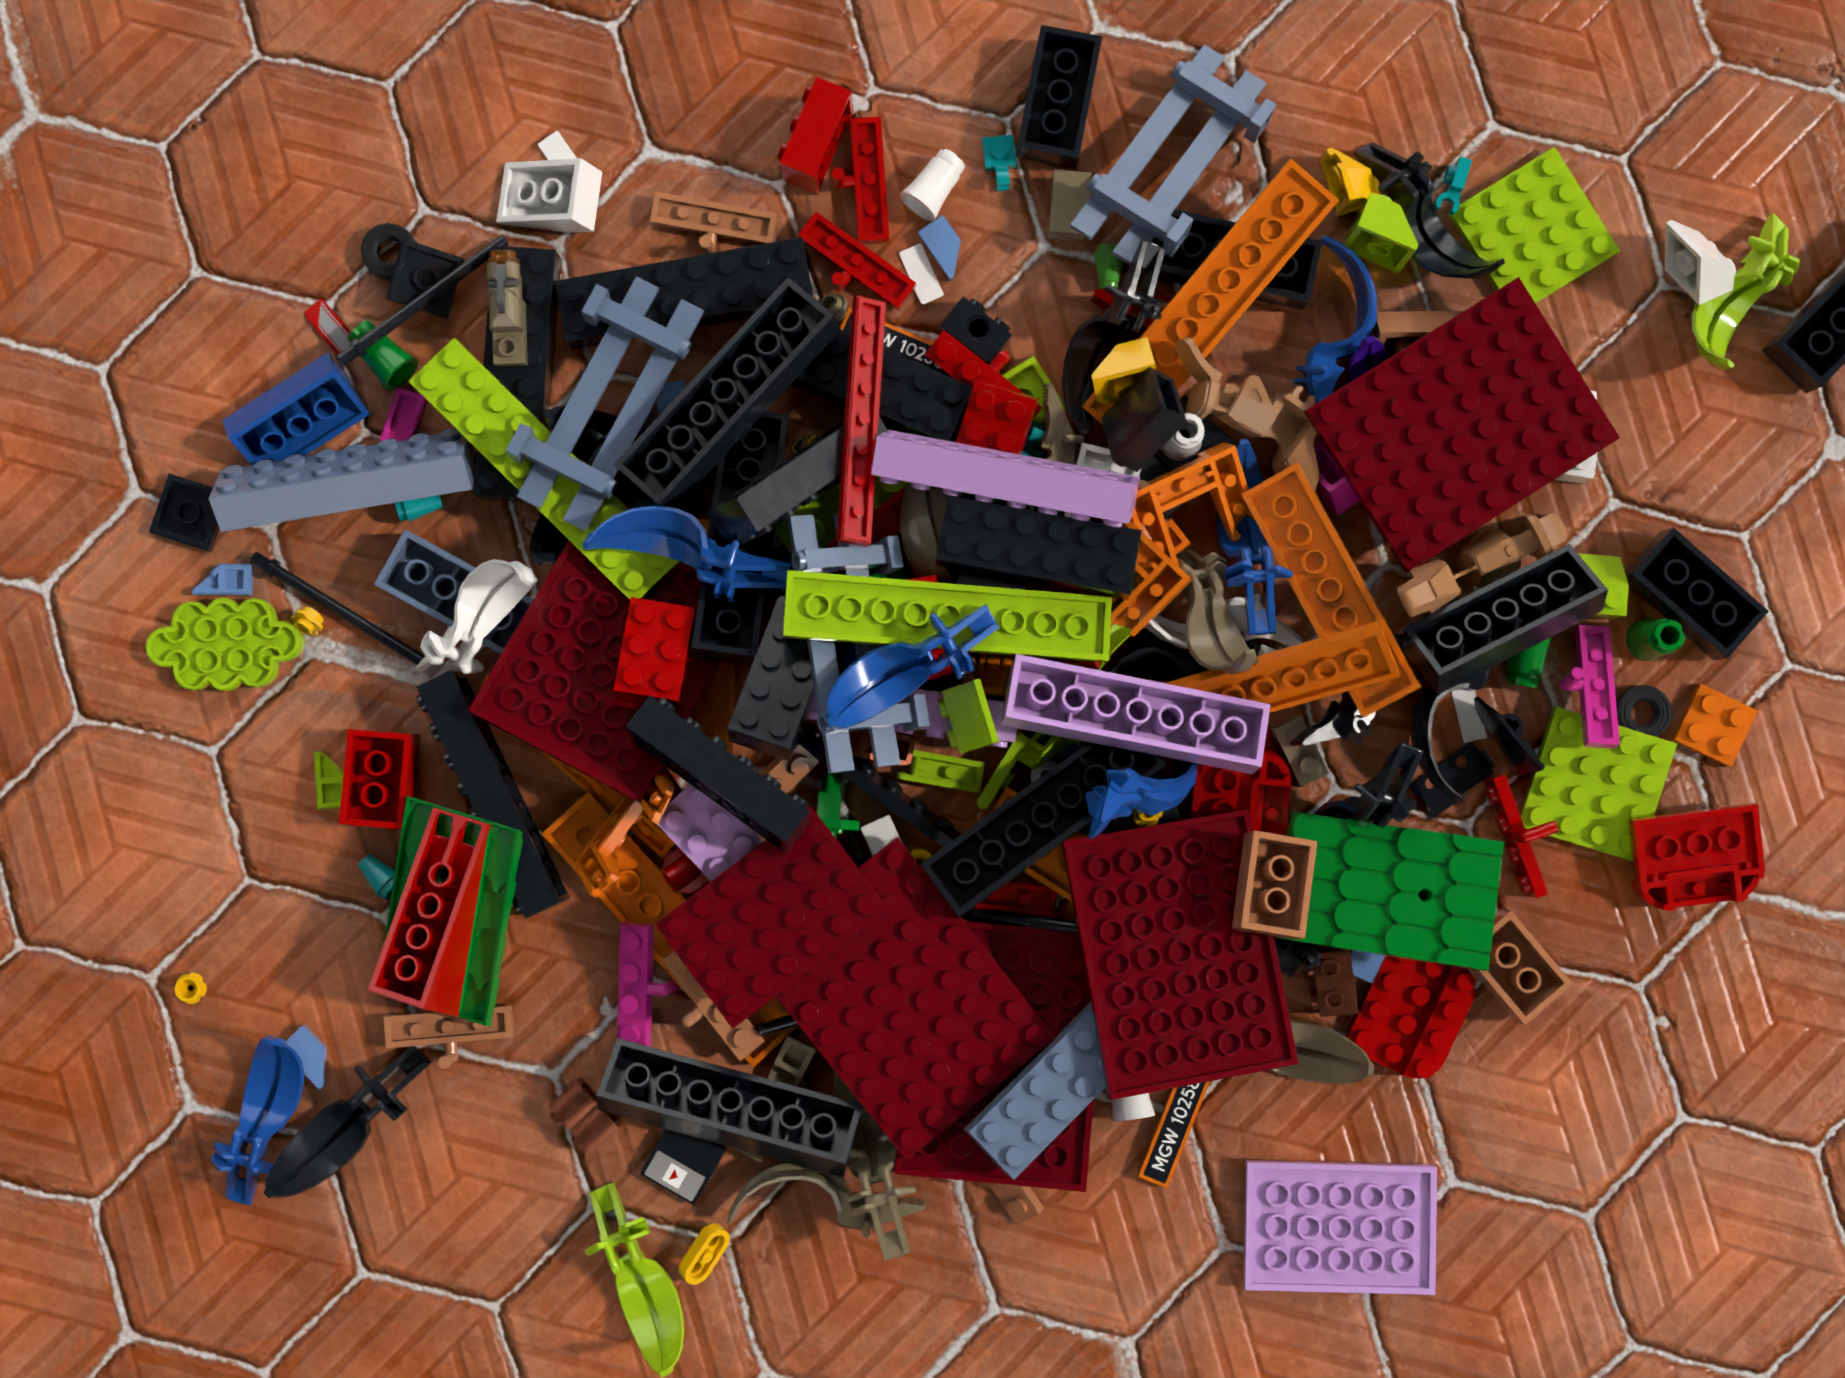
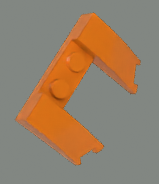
M1222 442L1198 453V458L1148 482L1145 480L1139 481L1134 512L1130 521L1142 530L1178 566L1180 565L1163 512L1210 491L1214 505L1231 541L1235 542L1242 536L1236 530V526L1246 515L1250 519L1255 520L1241 495L1249 489L1236 446L1233 444Z
M1090 517L1092 522L1103 523L1101 518ZM1131 521L1129 524H1122V527L1140 530ZM1141 532L1135 571L1144 580L1132 591L1128 600H1124L1111 613V628L1113 624L1132 629L1130 636L1133 637L1148 625L1191 582V578L1143 532Z
M659 770L640 804L623 796L573 864L591 896L596 898L619 878V866L613 850L618 849L623 844L627 831L632 824L640 821L644 811L649 819L658 825L675 789L669 776Z

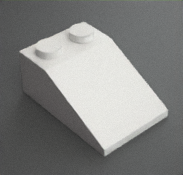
M581 158L506 162L496 222L502 225L567 233L594 232L602 171Z

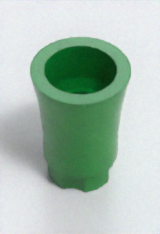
M370 321L360 323L351 331L348 341L350 342L354 338L359 340L374 329L375 326ZM387 335L367 349V354L362 357L387 391L396 389V386H402L411 378L418 367V360L398 346Z
M1643 618L1630 626L1626 635V644L1630 653L1637 659L1654 661L1680 648L1686 636L1682 632V625L1676 621Z
M1551 637L1508 659L1506 670L1509 672L1506 683L1538 687L1539 676H1542L1544 660Z

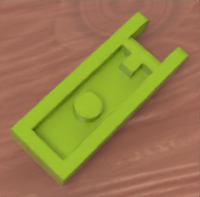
M1020 732L1017 734L1015 743L1011 744L977 800L979 808H988L1000 787L1005 790L1015 776L1010 771L1015 762L1018 761L1017 757H1019V754H1021L1030 738Z
M914 750L910 774L897 772L896 778L980 793L985 762Z

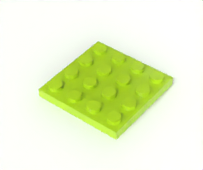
M1555 147L1461 203L1453 216H1450L1449 212L1447 213L1465 244L1474 255L1491 262L1504 259L1505 264L1501 268L1486 275L1494 290L1497 291L1519 277L1535 303H1538L1620 252L1617 244Z
M1553 706L1537 758L1545 765V769L1531 774L1519 811L1524 827L1530 829L1554 820L1559 832L1549 836L1633 861L1629 819L1655 815L1677 743L1618 725L1620 745L1615 749L1584 747L1581 714Z

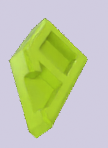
M314 752L317 809L340 808L344 771L323 752Z

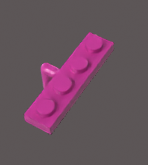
M1578 625L1574 629L1577 667H1574L1560 681L1559 685L1562 690L1579 691L1584 747L1615 749L1620 745L1610 627Z
M625 921L620 924L617 1038L651 1047L652 995L665 997L681 988L673 979L663 984L653 982L654 925Z

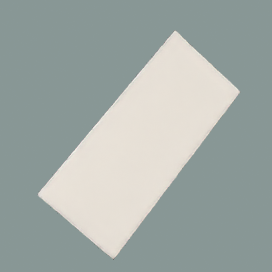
M1475 690L1451 691L1464 743L1487 738L1484 725L1475 710L1474 698L1477 697Z

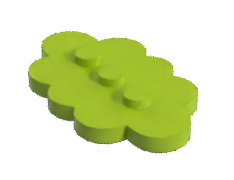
M221 597L210 602L208 606L193 601L182 603L172 614L171 626L157 628L150 633L146 640L145 649L152 663L161 667L173 668L174 679L185 689L198 691L212 685L221 691H233L243 683L259 688L271 684L279 673V663L293 661L300 656L304 650L305 638L304 634L293 623L278 621L276 610L272 604L265 600L252 598L239 604L233 599Z

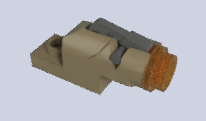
M494 250L490 252L491 258L487 260L489 329L493 333V364L496 367L528 366L526 303L522 299L520 260L517 259L515 251Z

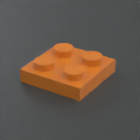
M1702 683L1697 684L1671 740L1726 767H1732L1758 710Z

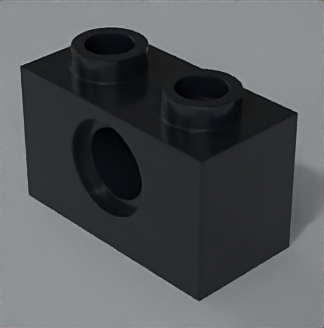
M963 296L940 324L939 332L942 333L945 330L989 365L997 353L1004 350L1011 342L1012 334L1009 332L1010 327L1001 319L996 317L993 320L985 314L986 308L977 300L972 298L969 301ZM975 324L982 325L986 329V334L982 337H974L970 334L969 328Z

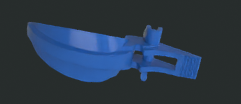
M1324 235L1320 237L1322 244L1337 255L1352 281L1357 303L1356 325L1349 339L1333 343L1323 342L1315 345L1308 352L1305 365L1296 366V371L1305 375V378H1294L1293 383L1307 389L1309 396H1315L1314 405L1333 393V387L1337 379L1344 372L1345 368L1338 366L1336 362L1353 355L1359 348L1361 341L1370 337L1377 321V294L1366 266L1351 249L1336 239Z
M1241 439L1236 449L1248 489H1251L1262 483L1263 478L1248 439ZM1216 511L1217 536L1220 548L1228 557L1237 559L1236 564L1227 567L1225 570L1226 587L1243 586L1249 635L1276 634L1275 578L1293 577V572L1280 565L1273 566V552L1255 520L1250 519L1246 515L1236 526V530L1242 536L1233 542L1229 539L1221 518ZM1252 565H1261L1262 570H1252ZM1253 583L1263 584L1266 609H1254Z
M638 507L616 514L589 533L583 542L585 550L597 548L624 549L681 561L696 569L698 580L716 585L714 590L715 598L719 599L721 594H726L727 601L729 602L733 601L735 588H785L787 571L790 570L791 564L786 562L783 563L772 558L758 557L739 551V542L737 540L732 541L731 545L728 544L726 547H719L714 540L706 535L705 528L692 514L672 507ZM747 571H762V574H755Z
M984 604L949 627H946L940 618L932 613L929 620L937 632L936 634L914 645L905 642L882 645L852 663L836 679L828 693L825 718L830 727L848 728L882 713L912 694L926 682L930 675L938 673L949 665L957 679L963 677L962 674L973 671V663L967 652L999 628L987 605ZM969 626L973 636L956 645L952 637ZM942 645L945 652L938 655V658L935 659L931 650Z
M1173 759V778L1161 780L1140 776L1130 768L1107 770L1108 785L1106 787L1104 785L1096 786L1093 788V791H1089L1085 795L1089 814L1093 817L1088 837L1090 839L1095 838V836L1103 832L1112 819L1130 816L1132 813L1130 808L1153 816L1178 806L1195 784L1197 776L1196 767L1198 764Z
M272 1035L259 1039L245 1086L239 1127L235 1130L230 1145L221 1142L214 1144L213 1149L215 1153L210 1159L217 1170L227 1171L226 1199L248 1206L252 1205L259 1174H269L273 1163L263 1161L268 1149L267 1144L272 1135L282 1129L296 1111L302 1096L304 1083L302 1060L297 1052L288 1046L285 1039ZM248 1143L253 1144L250 1154L245 1153ZM241 1166L247 1167L246 1179L238 1177Z

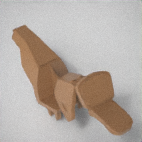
M1190 337L1177 341L1176 350L1180 359L1191 375L1198 381L1190 391L1185 413L1194 414L1201 420L1209 414L1217 415V418L1229 425V427L1249 437H1270L1274 439L1279 445L1271 465L1275 475L1297 462L1300 464L1315 492L1320 477L1313 445L1317 432L1304 413L1305 410L1314 405L1315 396H1308L1306 403H1302L1299 400V393L1303 391V387L1297 386L1293 388L1291 393L1286 394L1285 391H1281L1274 398L1270 399L1258 375L1246 377L1240 390L1235 384L1227 383L1221 391L1219 387L1222 373L1205 360L1195 342Z
M1550 513L1540 519L1535 514H1529L1520 522V534L1512 538L1496 527H1486L1466 543L1460 551V556H1458L1456 550H1452L1412 568L1410 573L1413 578L1397 589L1398 596L1406 612L1412 617L1427 611L1432 614L1475 592L1474 585L1477 588H1483L1520 569V558L1531 554L1532 557L1535 556L1538 560L1554 552L1552 547L1567 539V531L1561 518L1556 513Z

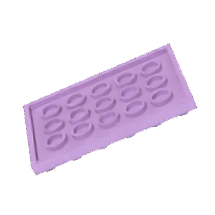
M1245 1160L1243 1288L1245 1290L1435 1295L1437 1166L1434 1164Z

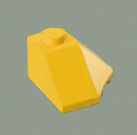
M1333 148L1325 149L1320 157L1329 192L1339 199L1334 206L1337 217L1359 211L1370 193L1381 194V191L1378 190L1379 181L1376 177L1373 178L1370 168Z
M1148 337L1117 344L1093 372L1091 377L1097 402L1108 405L1110 402L1114 404L1149 367L1156 370Z

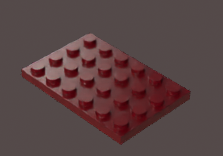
M811 806L807 808L810 810V824L787 855L765 840L655 924L732 1029H735L889 910L888 906Z

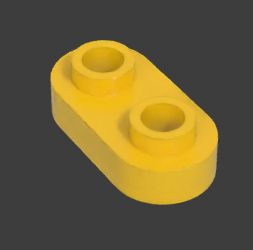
M712 1223L704 1227L679 1265V1273L687 1283L696 1285L703 1282L728 1247L730 1235L720 1224Z

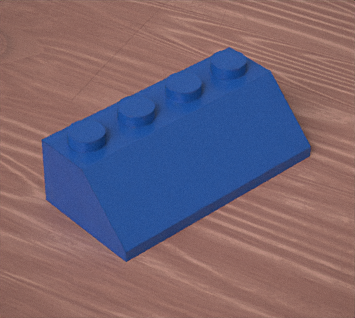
M327 352L222 421L228 439L247 461L254 465L261 460L281 461L296 454L303 455L304 457L370 415V412L346 374Z

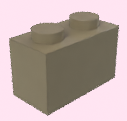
M1054 169L1047 239L1084 242L1085 237L1070 228V224L1092 195L1087 190L1091 181V172Z
M1302 716L1290 719L1270 729L1273 735L1271 740L1278 755L1285 758L1290 768L1294 787H1302L1329 774L1315 743L1305 746L1290 745V742L1295 737L1300 735L1303 730L1308 729Z

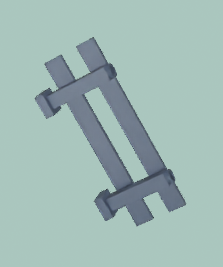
M1205 44L1192 62L1189 60L1186 63L1180 61L1171 75L1176 80L1175 85L1110 172L1102 176L1096 173L1091 179L1087 190L1092 195L1072 221L1070 228L1091 241L1112 211H1115L1133 224L1115 247L1112 255L1130 265L1141 239L1152 242L1156 237L1164 242L1162 247L1165 248V254L1172 257L1189 234L1194 219L1185 213H1182L1178 220L1171 215L1238 123L1247 128L1244 138L1255 143L1271 121L1277 104L1267 98L1262 105L1255 102L1267 83L1247 70L1233 88L1214 77V73L1223 63L1225 57ZM1199 98L1215 108V113L1151 200L1147 201L1129 188L1194 100Z
M637 276L621 305L610 299L608 289L596 284L582 309L584 320L596 327L599 320L610 326L547 442L544 443L536 439L533 429L520 423L506 449L509 458L522 464L524 458L535 463L517 498L539 509L543 506L559 475L580 485L563 521L587 532L604 498H610L616 489L618 481L615 478L619 471L613 464L637 439L679 358L683 360L686 358L692 342L689 340L704 314L703 309L681 299L667 327L646 318L645 315L656 297L659 287ZM634 337L655 349L592 466L570 456Z
M838 513L834 514L836 534L838 528ZM796 515L788 518L793 550L791 561L794 571L823 573L822 571L843 570V575L870 577L868 568H877L878 575L890 574L903 568L898 536H887L868 547L838 542L839 547L819 548L813 515ZM807 639L819 711L817 723L823 736L828 773L855 770L849 731L869 729L875 768L900 765L894 726L903 725L904 732L916 731L930 726L925 694L906 697L899 704L851 727L842 729L830 727L825 718L827 712L826 701L828 693L839 677L834 641ZM855 643L857 660L881 645Z

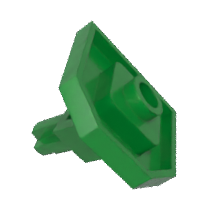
M827 769L822 774L817 815L835 838L837 833L843 834L844 831L860 832V821L840 820L841 774H829Z

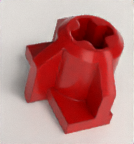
M679 847L665 856L662 876L673 892L693 895L709 883L702 871Z

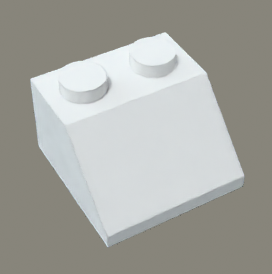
M1673 220L1666 222L1665 271L1698 305L1732 291L1736 268L1732 260L1723 256L1717 250L1716 245L1712 241H1708L1699 231Z

